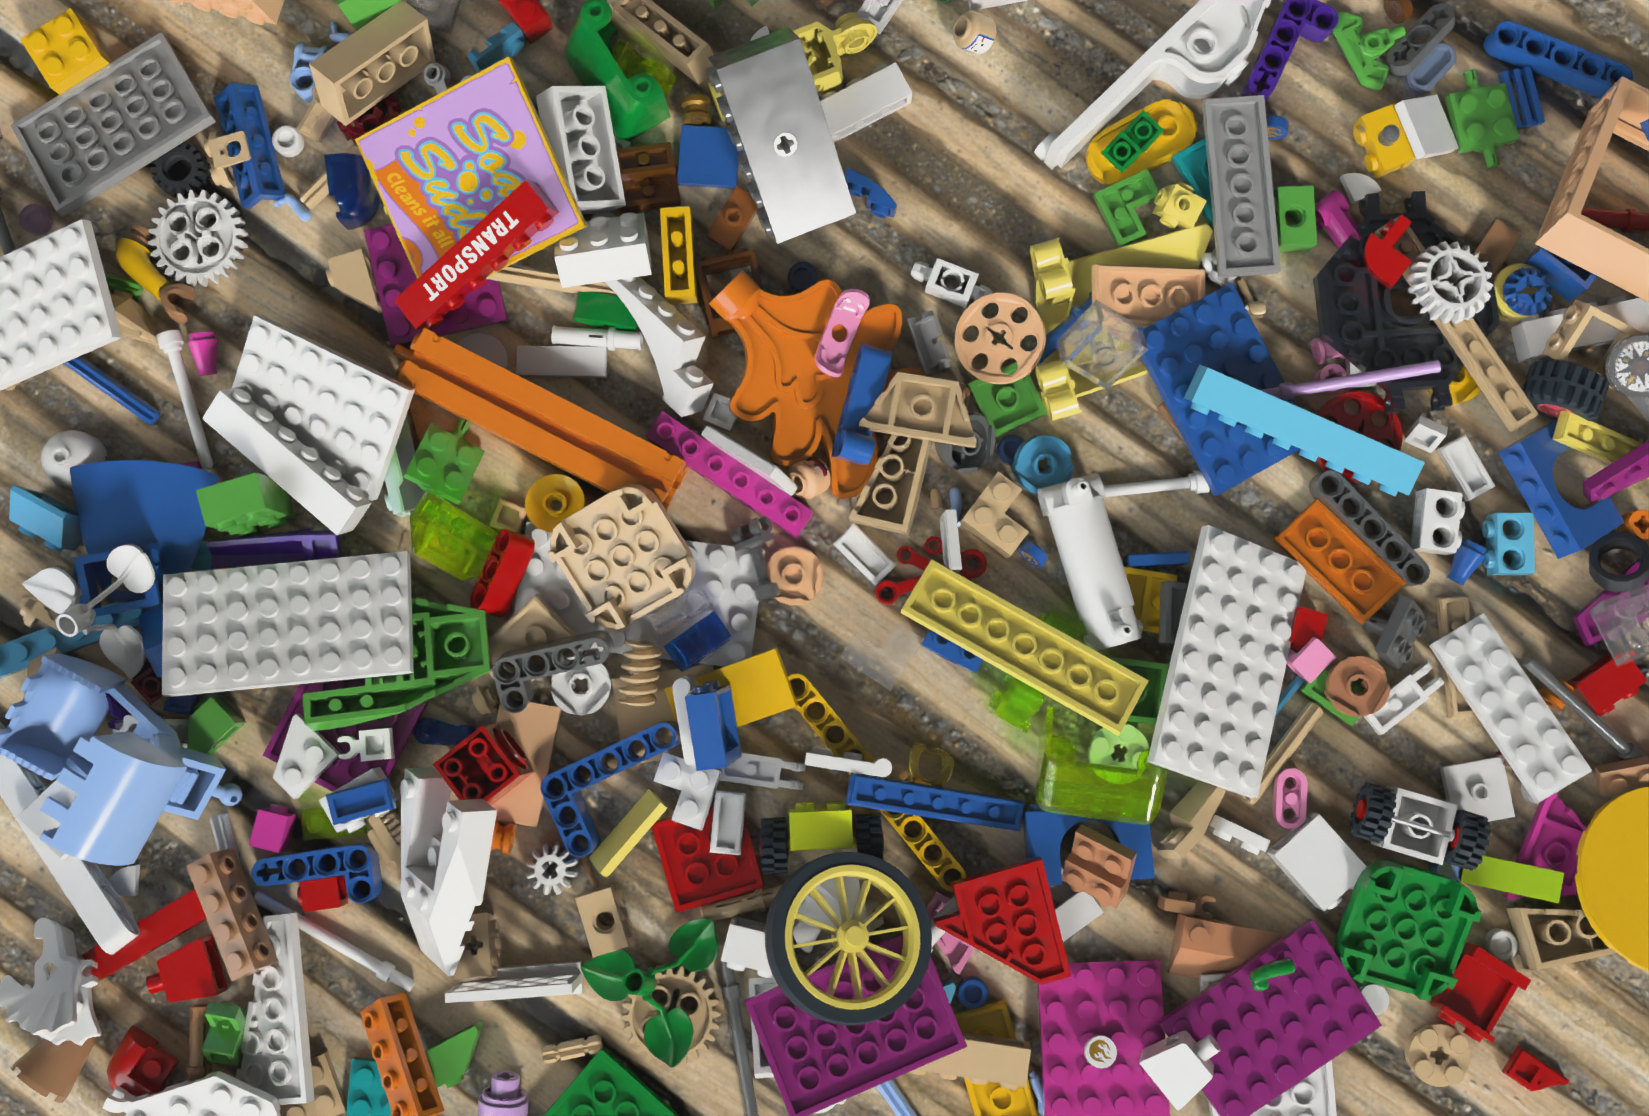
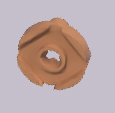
M1365 656L1345 657L1336 662L1329 670L1325 681L1324 694L1331 705L1340 713L1351 717H1363L1379 711L1385 705L1389 697L1390 686L1387 684L1384 668L1377 661ZM1360 678L1364 691L1354 694L1350 686L1351 681H1357Z

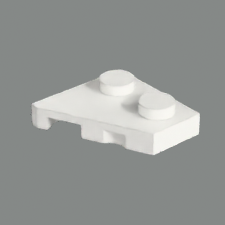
M295 714L292 718L273 779L293 799H298L339 757L340 753L318 731H313L304 724V717L301 714Z

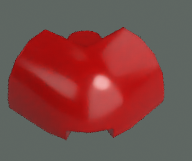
M133 1025L111 1056L107 1068L109 1086L113 1090L119 1086L136 1097L147 1093L150 1095L163 1091L167 1086L166 1081L180 1060L158 1047V1040Z

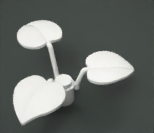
M124 544L111 551L107 558V569L118 580L88 604H78L80 600L75 596L77 592L75 581L67 572L58 567L45 568L22 583L39 601L60 614L56 618V626L63 635L73 637L81 631L87 635L90 632L104 630L100 635L99 644L105 656L120 668L129 680L140 672L145 663L146 654L143 649L142 636L136 629L130 625H123L117 628L113 623L91 626L96 616L92 607L112 593L122 583L135 593H143L154 584L155 572L147 554L140 547L133 544Z

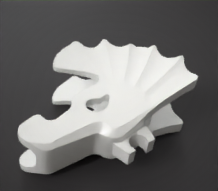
M843 877L851 920L861 887L859 879ZM834 878L828 879L815 888L841 920ZM808 894L801 903L797 913L836 929L812 896ZM865 900L859 922H863L874 909L880 907L878 900L867 902ZM883 916L875 918L866 926L868 932H873L884 924ZM795 919L793 936L797 944L816 941L821 930ZM814 945L801 947V949L810 953Z
M47 918L38 919L34 925V938L43 939L44 943L42 955L34 966V987L32 988L28 984L22 986L12 976H4L0 982V1007L8 1009L6 1021L18 1022L21 1029L31 1032L33 1035H39L41 1038L49 1040L56 1045L70 1040L82 1046L88 1038L101 1036L102 1033L92 1002V987L99 984V979L90 974V970L98 968V964L93 960H79L77 958L73 931ZM53 963L55 967L49 975L46 968L49 964Z

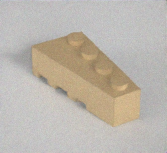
M892 434L848 519L855 524L910 536L932 441Z
M1506 908L1513 934L1518 941V951L1524 969L1542 970L1617 953L1599 938L1583 910Z

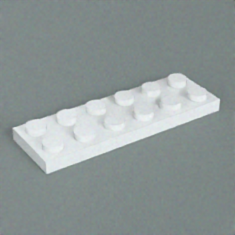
M1484 613L1429 645L1535 803L1543 801L1592 771Z

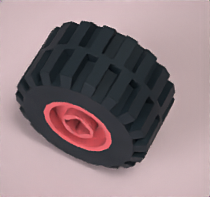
M1540 360L1531 364L1522 390L1542 417L1557 420L1560 411L1567 410L1587 421L1595 422L1606 396L1609 382L1599 373L1582 365L1560 360Z

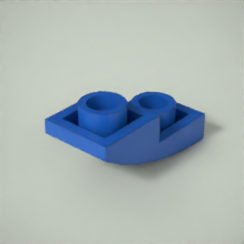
M847 168L844 176L850 194L856 197L868 196L866 208L870 209L873 215L880 218H887V216L894 218L897 204L892 197L868 177Z

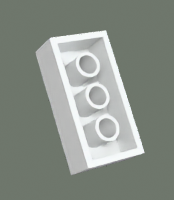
M551 86L538 94L536 100L541 124L581 213L612 212L625 206L626 202L606 87Z

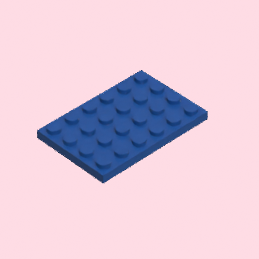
M1233 283L1130 336L1213 496L1225 492L1301 450L1293 445L1290 446L1289 450L1272 443L1274 437L1265 433L1262 439L1245 432L1247 426L1240 422H1237L1235 427L1219 421L1217 419L1220 414L1209 410L1207 415L1190 408L1193 402L1184 399L1199 365L1213 369L1258 390L1278 387V384L1285 383ZM1295 400L1286 401L1290 404L1297 406Z

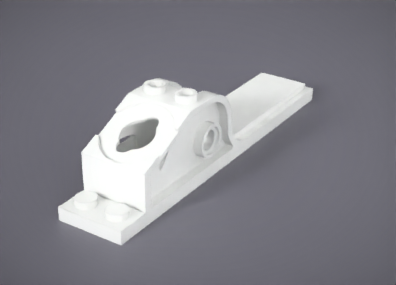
M1199 0L1051 143L1044 163L1051 170L1057 165L1062 168L1152 80L1166 82L1179 94L1190 99L1210 97L1224 84L1230 87L1240 77L1241 71L1249 63L1246 58L1253 49L1259 33L1256 31L1265 7H1269L1271 0Z

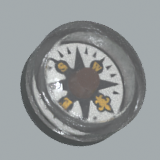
M1634 335L1623 338L1608 351L1604 360V375L1609 382L1608 384L1616 392L1636 398L1649 397L1648 335Z

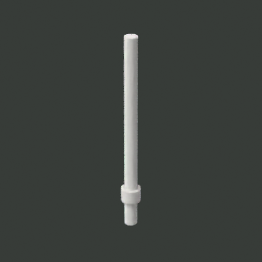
M258 891L253 897L257 905L273 914L295 912L261 891ZM297 913L298 926L302 931L377 973L376 977L384 982L391 981L408 992L414 987L416 981L397 971V966L387 960L384 962L378 960Z

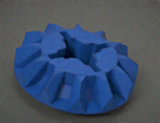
M1524 267L1511 273L1503 286V297L1508 307L1512 311L1525 316L1535 315L1546 309L1549 301L1553 298L1551 296L1553 284L1548 282L1547 274L1540 273L1536 268ZM1526 283H1528L1529 288H1538L1531 295V298L1529 294H1518L1527 286Z

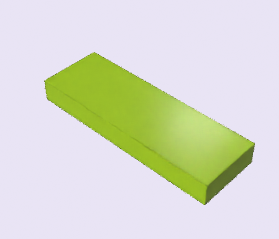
M1482 855L1483 861L1481 864H1478V868L1473 870L1463 868L1461 882L1559 903L1564 872Z

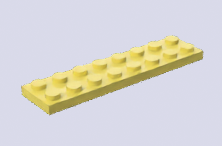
M932 559L901 609L903 615L1118 736L1122 732L1149 681Z

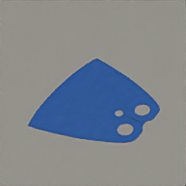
M144 460L102 461L70 468L80 530L88 555L112 551L124 544L138 546L158 543L165 574L186 573L190 571L206 530L196 490L217 484L219 475L191 466ZM107 560L92 563L95 577L102 591L112 585L113 575L107 569ZM115 589L106 596L110 600L123 602L131 601L135 597L146 598L145 592L135 593L129 589L125 591Z

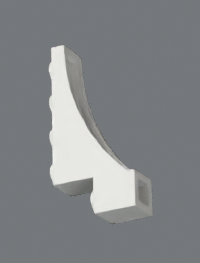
M640 276L606 281L605 283L618 295L630 311L650 348L664 392L662 399L681 417L703 411L714 384L701 369L695 366L705 335Z

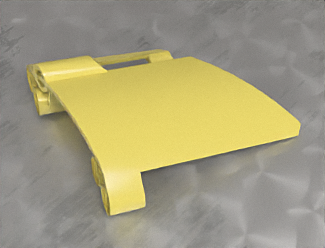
M1203 223L1193 228H1185L1070 261L1068 258H1064L1059 238L1031 245L1030 256L1035 277L1036 311L1042 318L1046 335L1070 316L1069 312L1073 306H1079L1089 298V293L1092 291L1093 265L1199 268L1213 230L1206 223ZM1092 322V326L1089 329L1078 331L1047 357L1043 363H1038L1035 370L1039 384V396L1050 420L1054 421L1081 413L1082 410H1079L1077 398L1149 373L1145 365H1140L1094 379H1089L1088 377L1089 370L1095 362L1137 351L1130 336L1144 328L1093 326Z

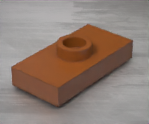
M738 186L735 187L707 232L706 238L729 252L734 250L754 218L756 211L759 210L755 201L752 200L750 193Z

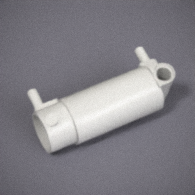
M1097 473L1038 489V500L1043 517L1048 516L1079 621L1083 620L1087 634L1084 635V642L1095 651L1142 638L1141 633L1143 630V625L1140 620H1136L1132 607L1135 603L1103 499L1106 498V493L1101 478Z

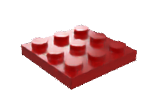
M714 805L710 806L702 830L672 821V817L653 824L652 831L676 913L765 886L745 816L741 855L710 852Z

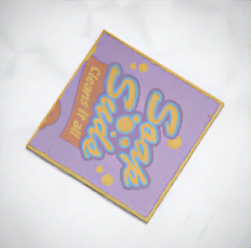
M506 57L355 139L417 279L525 180L537 183L559 213L553 217L554 222L547 229L536 232L530 238L532 241L525 249L515 251L508 258L509 263L504 268L587 227L516 65L510 57Z

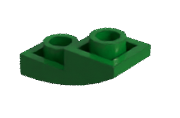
M1143 110L1106 146L1101 154L1116 169L1123 173L1165 130Z
M579 291L577 293L573 314L574 321L602 328L605 324L625 331H634L636 329L637 323L618 296L597 292Z

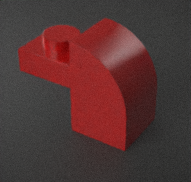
M1403 215L1397 221L1392 218L1380 232L1384 236L1382 240L1371 233L1364 249V263L1368 272L1390 290L1412 263V260L1393 248L1412 222Z

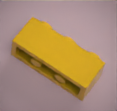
M690 206L660 208L666 301L672 305L698 303Z

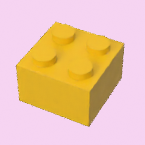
M69 8L20 39L49 87L59 95L112 63L87 22L72 8Z

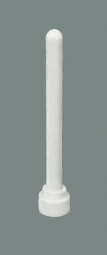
M169 330L156 335L159 348L163 349L164 353L169 356L200 464L203 469L209 470L213 467V460L180 353L184 343L181 331Z
M1200 469L1193 470V473H1189L1187 477L1103 485L1106 497L1189 489V491H1195L1196 494L1208 493L1210 490Z

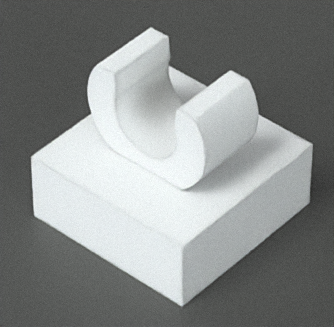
M1422 413L1405 433L1404 442L1432 453L1446 437L1448 427L1442 425L1441 420L1432 421L1426 418L1425 413Z

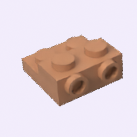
M1081 824L1075 833L1072 851L1065 860L1062 881L1068 883L1075 892H1085L1095 897L1102 906L1117 908L1127 894L1137 852Z

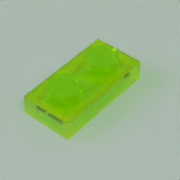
M323 807L303 809V840L366 835L367 821L365 818L366 825L350 834L348 830L336 832Z

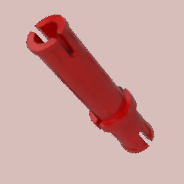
M1583 207L1581 211L1582 215L1607 228H1618L1622 232H1632V230L1649 231V213L1636 212L1635 209L1629 208L1625 209V211Z

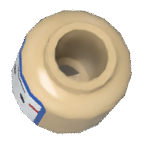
M976 11L963 13L956 19L952 29L956 45L974 54L987 52L996 40L997 29L994 20Z

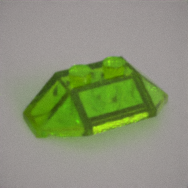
M427 490L410 515L413 554L462 581L479 577L499 531Z

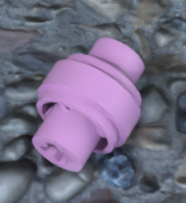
M498 1071L492 1074L491 1086L486 1087L479 1096L478 1116L528 1115L529 1097L526 1095V1091L519 1087L520 1075L518 1073Z

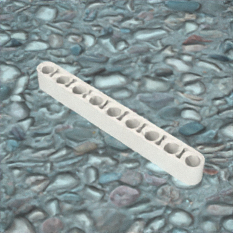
M0 722V731L6 729ZM0 755L1 798L99 946L106 953L115 954L140 934L137 923L97 863L78 859L70 855L64 860L60 859L17 817L47 788L34 771H30L19 763L7 759L6 756Z

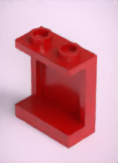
M1466 942L1453 974L1458 979L1453 989L1448 987L1442 993L1435 995L1430 1005L1439 1010L1436 1016L1452 1026H1454L1455 1022L1465 1027L1463 1033L1479 1043L1482 1039L1493 1043L1496 1038L1490 1035L1491 1031L1517 988L1526 990L1531 979L1479 946Z

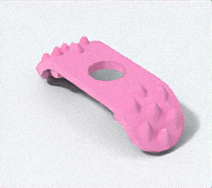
M859 289L845 290L838 297L816 350V365L824 373L833 377L842 375L844 362L858 325L870 304V298L867 293ZM837 324L843 325L847 330V336L842 342H837L832 337V329Z

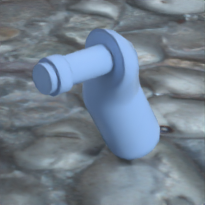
M331 22L332 34L329 37L333 42L340 43L352 35L350 33H338V24Z
M285 193L284 198L275 200L274 205L276 207H280L288 202L302 221L310 220L311 212L292 194Z
M954 487L949 491L950 510H956L959 527L961 525L959 518L963 502L961 490Z

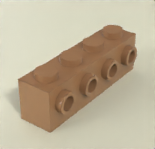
M234 848L209 853L186 865L231 982L255 974L279 962Z

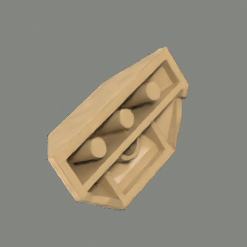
M114 290V293L110 294L121 336L158 345L156 335L159 333L144 307L132 300L133 295Z

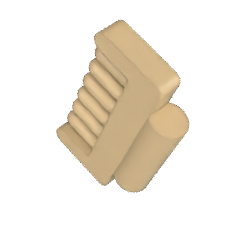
M393 809L377 818L373 814L368 818L373 830L366 834L367 838L385 865L394 860L397 866L401 868V843L398 844L401 841V834L394 838V836L401 832V825L390 832L392 828L401 823V820L397 818L386 825V823L397 816L395 812L390 813Z

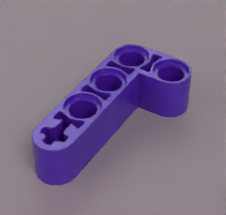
M1286 0L1276 16L1242 89V97L1264 95L1266 101L1274 91L1298 37L1301 36L1313 42L1324 41L1338 24L1339 17L1337 11L1318 0ZM1289 8L1296 9L1300 15L1292 14ZM1316 20L1324 22L1326 28L1320 27ZM1277 34L1285 35L1288 41L1280 40ZM1265 59L1272 60L1276 67H1269ZM1260 80L1265 81L1260 92L1256 91L1258 82Z

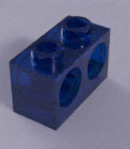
M713 611L663 647L679 670L685 672L734 637L719 615Z

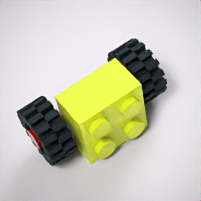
M845 801L826 802L827 807L814 808V802L796 803V808L790 809L789 812L790 840L788 842L786 817L761 818L760 852L762 855L763 874L788 873V851L856 848L857 845L858 853L869 854L883 860L884 837L881 813L856 814V839V837H853L851 806H845Z

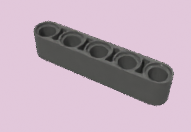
M1329 470L1312 478L1309 484L1311 495L1315 499L1321 500L1407 583L1403 587L1422 585L1428 580L1430 569L1427 563L1341 474ZM1323 478L1329 480L1332 485L1330 493L1325 492L1321 486ZM1344 500L1349 501L1353 506L1351 515L1343 510ZM1365 522H1369L1374 528V533L1371 537L1364 532ZM1387 543L1392 545L1395 550L1393 558H1389L1385 553ZM1409 565L1416 571L1414 580L1409 579L1406 570Z

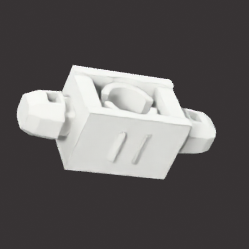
M937 258L933 268H930L929 264L919 261L914 263L911 271V276L922 283L923 280L928 281L925 293L966 308L970 298L976 301L985 295L993 293L990 288L982 284L980 287L975 285L979 274ZM940 272H942V278L940 280L939 285H937L936 282L938 280ZM950 277L955 278L959 282V287L949 289L945 286L944 280ZM965 281L967 282V285L962 295L960 294V292Z

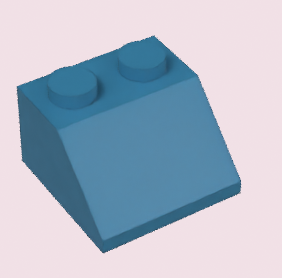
M13 485L10 489L9 520L19 525L18 531L32 538L38 535L45 539V546L57 552H61L63 549L76 550L82 540L77 511L41 491Z

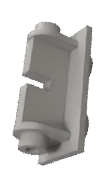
M931 310L922 313V317L908 318L911 336L914 339L925 375L945 373L946 369L951 368L950 362L952 359L945 340L936 342V338L943 335L938 316L934 315Z

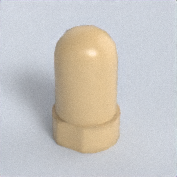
M934 488L930 492L931 510L943 509L941 491L938 488Z

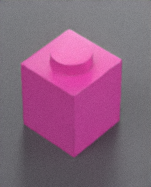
M270 804V807L258 809L249 846L277 853L288 850L297 814L288 812L289 807L279 804Z

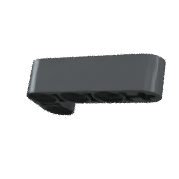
M602 630L504 652L492 668L494 681L503 708L510 713H520L527 707L534 695L531 679L603 663L614 647L611 635ZM594 642H596L598 647L603 646L602 652H599L598 648L590 649ZM561 649H571L575 654V659H566L562 655ZM539 655L544 658L545 666L536 665L532 660V656ZM503 662L512 663L516 668V672H507L503 667ZM511 691L520 692L524 697V701H516L512 697Z

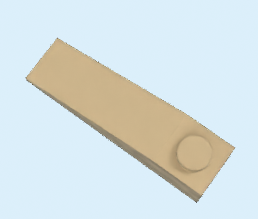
M618 0L612 6L624 20L696 84L700 85L708 77L706 68L711 67L708 57L714 55L708 43L653 1Z

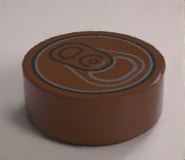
M1410 0L1384 1L1386 15L1396 24L1403 23L1413 14V6Z

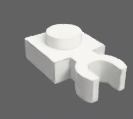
M392 728L359 731V740L353 736L338 738V742H348L350 744V751L339 754L340 759H351L358 753H360L361 762L395 758Z

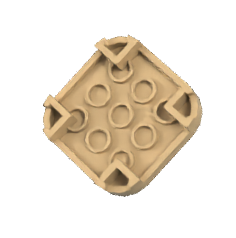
M626 484L618 487L570 515L552 529L550 551H548L551 562L557 561L588 611L585 616L592 624L596 622L604 627L614 628L615 630L624 628L629 623L675 597L677 598L691 585L695 576V560L691 550L659 498L650 489L642 485Z

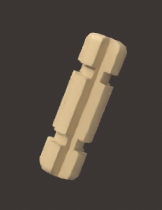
M600 1035L589 1036L587 1040L579 1038L560 1042L558 1046L556 1044L546 1045L542 1048L544 1063L557 1062L559 1058L562 1061L582 1057L588 1052L590 1055L596 1054L603 1047Z

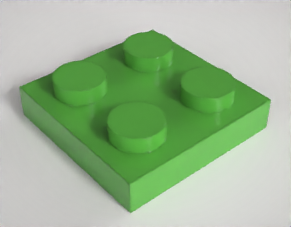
M1017 362L1002 368V372L1007 375L1013 374L1017 370ZM1030 374L1008 384H991L977 379L967 385L980 414L987 418L986 420L989 425L993 426L995 438L1047 414Z

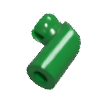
M1283 958L1270 961L1252 970L1249 975V980H1252V988L1256 991L1268 989L1269 982L1267 979L1294 973L1295 964L1291 958Z

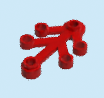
M936 536L929 537L924 544L926 552L931 555L938 553L943 555L942 540ZM936 540L939 543V549L936 551L930 550L928 542ZM909 546L900 547L896 553L899 563L904 565L911 564L925 571L931 561L914 553L913 549ZM977 549L960 551L962 569L958 574L970 581L973 578L980 577L987 568L985 555ZM902 550H908L911 553L909 560L904 561L900 558ZM970 558L975 559L977 562L976 569H969L966 566V561ZM922 575L896 584L889 580L882 581L875 589V597L879 603L891 605L898 599L899 595L913 591ZM883 588H890L893 595L891 598L885 599L882 597L881 591Z

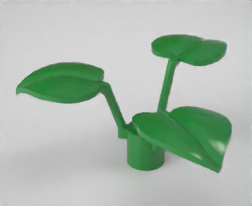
M700 918L689 921L673 933L668 947L670 953L678 958L674 962L656 968L651 967L648 971L635 969V962L632 956L627 951L619 949L597 956L581 965V970L588 984L602 998L608 1001H621L629 994L642 996L643 1001L649 1002L659 1010L661 1015L653 1016L645 1026L644 1041L653 1056L672 1068L676 1067L685 1058L691 1047L693 1024L689 1015L683 1009L675 1008L667 1013L666 1009L651 997L650 994L656 986L654 975L677 967L681 963L691 972L707 969L715 960L718 949L716 927L711 919Z

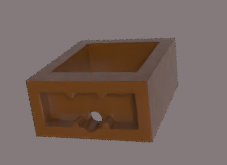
M740 248L731 251L730 255L723 257L708 255L703 257L701 262L696 263L713 338L737 332L722 317L716 319L715 311L709 305L712 297L707 275L750 266L753 280L763 290L754 250L748 251L747 248Z

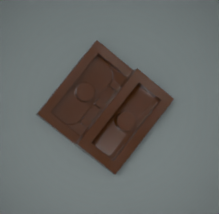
M671 142L616 149L626 205L621 207L622 213L681 206Z

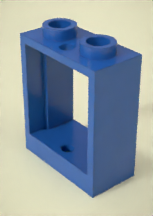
M158 543L138 545L147 554L155 572L154 584L149 590L145 591L146 599L101 607L99 602L92 607L96 614L95 617L163 604V575L165 573ZM111 551L74 558L73 574L75 580L80 585V604H88L99 595L92 563L106 561Z
M710 681L702 683L701 686L694 687V692L685 696L696 771L728 767L742 757L731 684L721 686L720 681Z

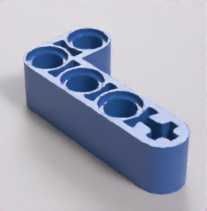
M865 343L860 345L833 443L832 457L859 465L869 464L874 452L875 438L871 437L873 431L859 429V422L862 418H865L875 405L876 399L883 393L891 363L892 351Z
M367 842L267 857L258 860L254 864L251 873L253 880L260 886H272L345 875L348 897L353 902L361 904L376 898L382 890L379 855L372 844ZM358 849L366 854L367 860L364 865L356 861L355 854ZM328 854L333 855L336 860V866L333 870L328 868L325 863V858ZM297 859H301L305 863L306 870L304 874L296 870L295 863ZM282 866L281 872L275 874L266 872V868ZM361 880L368 882L370 885L368 896L360 892L359 884Z

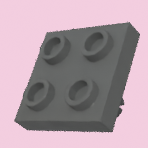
M1401 595L1390 619L1373 614L1369 621L1367 620L1362 625V628L1381 635L1375 651L1390 667L1401 671L1403 664H1407L1413 655L1414 649L1412 646L1417 636L1420 637L1423 634L1427 622L1425 620L1426 616L1415 601Z

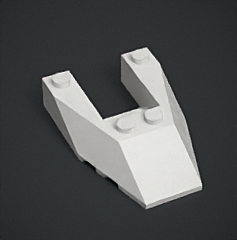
M435 767L405 768L404 779L400 784L401 897L420 950L447 976H454L465 948L461 941L465 931H471L475 922L473 919H470L474 907L481 905L483 901L497 810L483 799L449 801L451 789Z

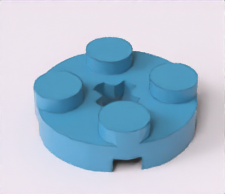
M1034 435L1024 441L1017 449L1011 470L1022 488L1038 495V489L1068 482L1071 479L1073 465H1071L1070 455L1072 454L1069 447L1061 439L1054 436ZM1046 457L1049 469L1048 471L1042 470L1039 472L1037 463L1039 459L1043 460Z

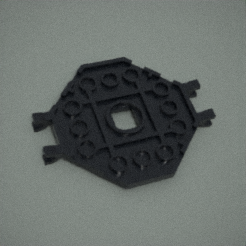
M1413 191L1411 198L1404 200L1407 213L1380 214L1379 193L1366 194L1365 200L1358 202L1361 215L1364 216V220L1355 230L1361 238L1357 240L1349 236L1313 278L1320 337L1361 372L1439 360L1440 372L1376 383L1386 392L1384 399L1385 414H1396L1400 409L1406 408L1402 392L1405 390L1432 389L1433 393L1430 400L1431 412L1444 411L1445 407H1451L1453 401L1449 385L1464 366L1434 320H1430L1428 311L1420 313V315L1398 316L1393 312L1390 289L1373 278L1364 263V249L1371 233L1374 234L1376 230L1386 225L1391 218L1394 220L1400 215L1412 221L1410 228L1425 249L1430 246H1437L1445 241L1448 245L1458 241L1460 249L1466 245L1450 231L1446 233L1434 223L1436 219L1426 212L1425 191ZM1489 263L1484 267V270L1492 273L1491 278L1486 280L1493 284L1492 289L1488 291L1491 297L1484 303V308L1472 317L1486 338L1500 324L1493 270ZM1402 275L1392 289L1410 288V285ZM1468 285L1464 287L1465 294L1462 296L1464 302L1468 296ZM1418 303V304H1419V312H1420V310H1421V308H1422L1423 306H1422L1420 303Z

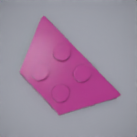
M1557 793L1539 802L1516 862L1564 872L1560 896L1575 895L1577 891L1575 874H1577L1578 863L1576 852L1583 831H1586L1587 826H1584L1573 810L1561 801ZM1504 892L1502 895L1509 900L1527 897L1509 892Z

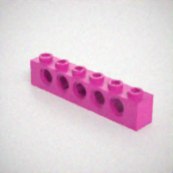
M663 411L646 434L649 442L667 451L669 454L683 459L691 470L760 516H766L772 524L795 539H798L813 516L811 509Z

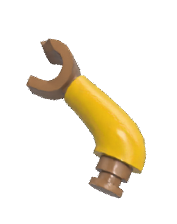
M132 225V233H129L126 238H119L117 242L116 259L132 279L156 299L161 300L166 315L170 320L178 324L189 322L184 310L175 306L174 303L180 298L195 301L197 296L195 289L185 284H171L156 269L149 258L151 252L147 249L149 246L147 240H152L153 235L143 226Z

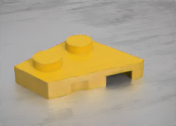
M1124 567L1135 603L1132 607L1136 620L1141 621L1143 625L1142 631L1159 634L1161 582H1177L1178 575Z

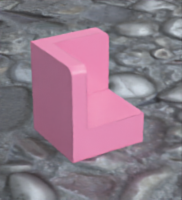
M1313 637L1298 653L1289 650L1286 665L1296 675L1311 684L1336 657L1318 638Z

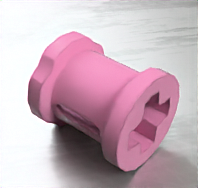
M1317 337L1311 340V349L1314 361L1317 364H1323L1325 360L1336 357L1345 358L1323 339L1321 340Z
M1329 364L1316 372L1312 381L1322 380L1325 377L1346 376L1347 373L1340 365ZM1330 390V391H1324V392H1318V393H1320V394H1322V395L1325 396V395H1330V394L1334 393L1336 390Z

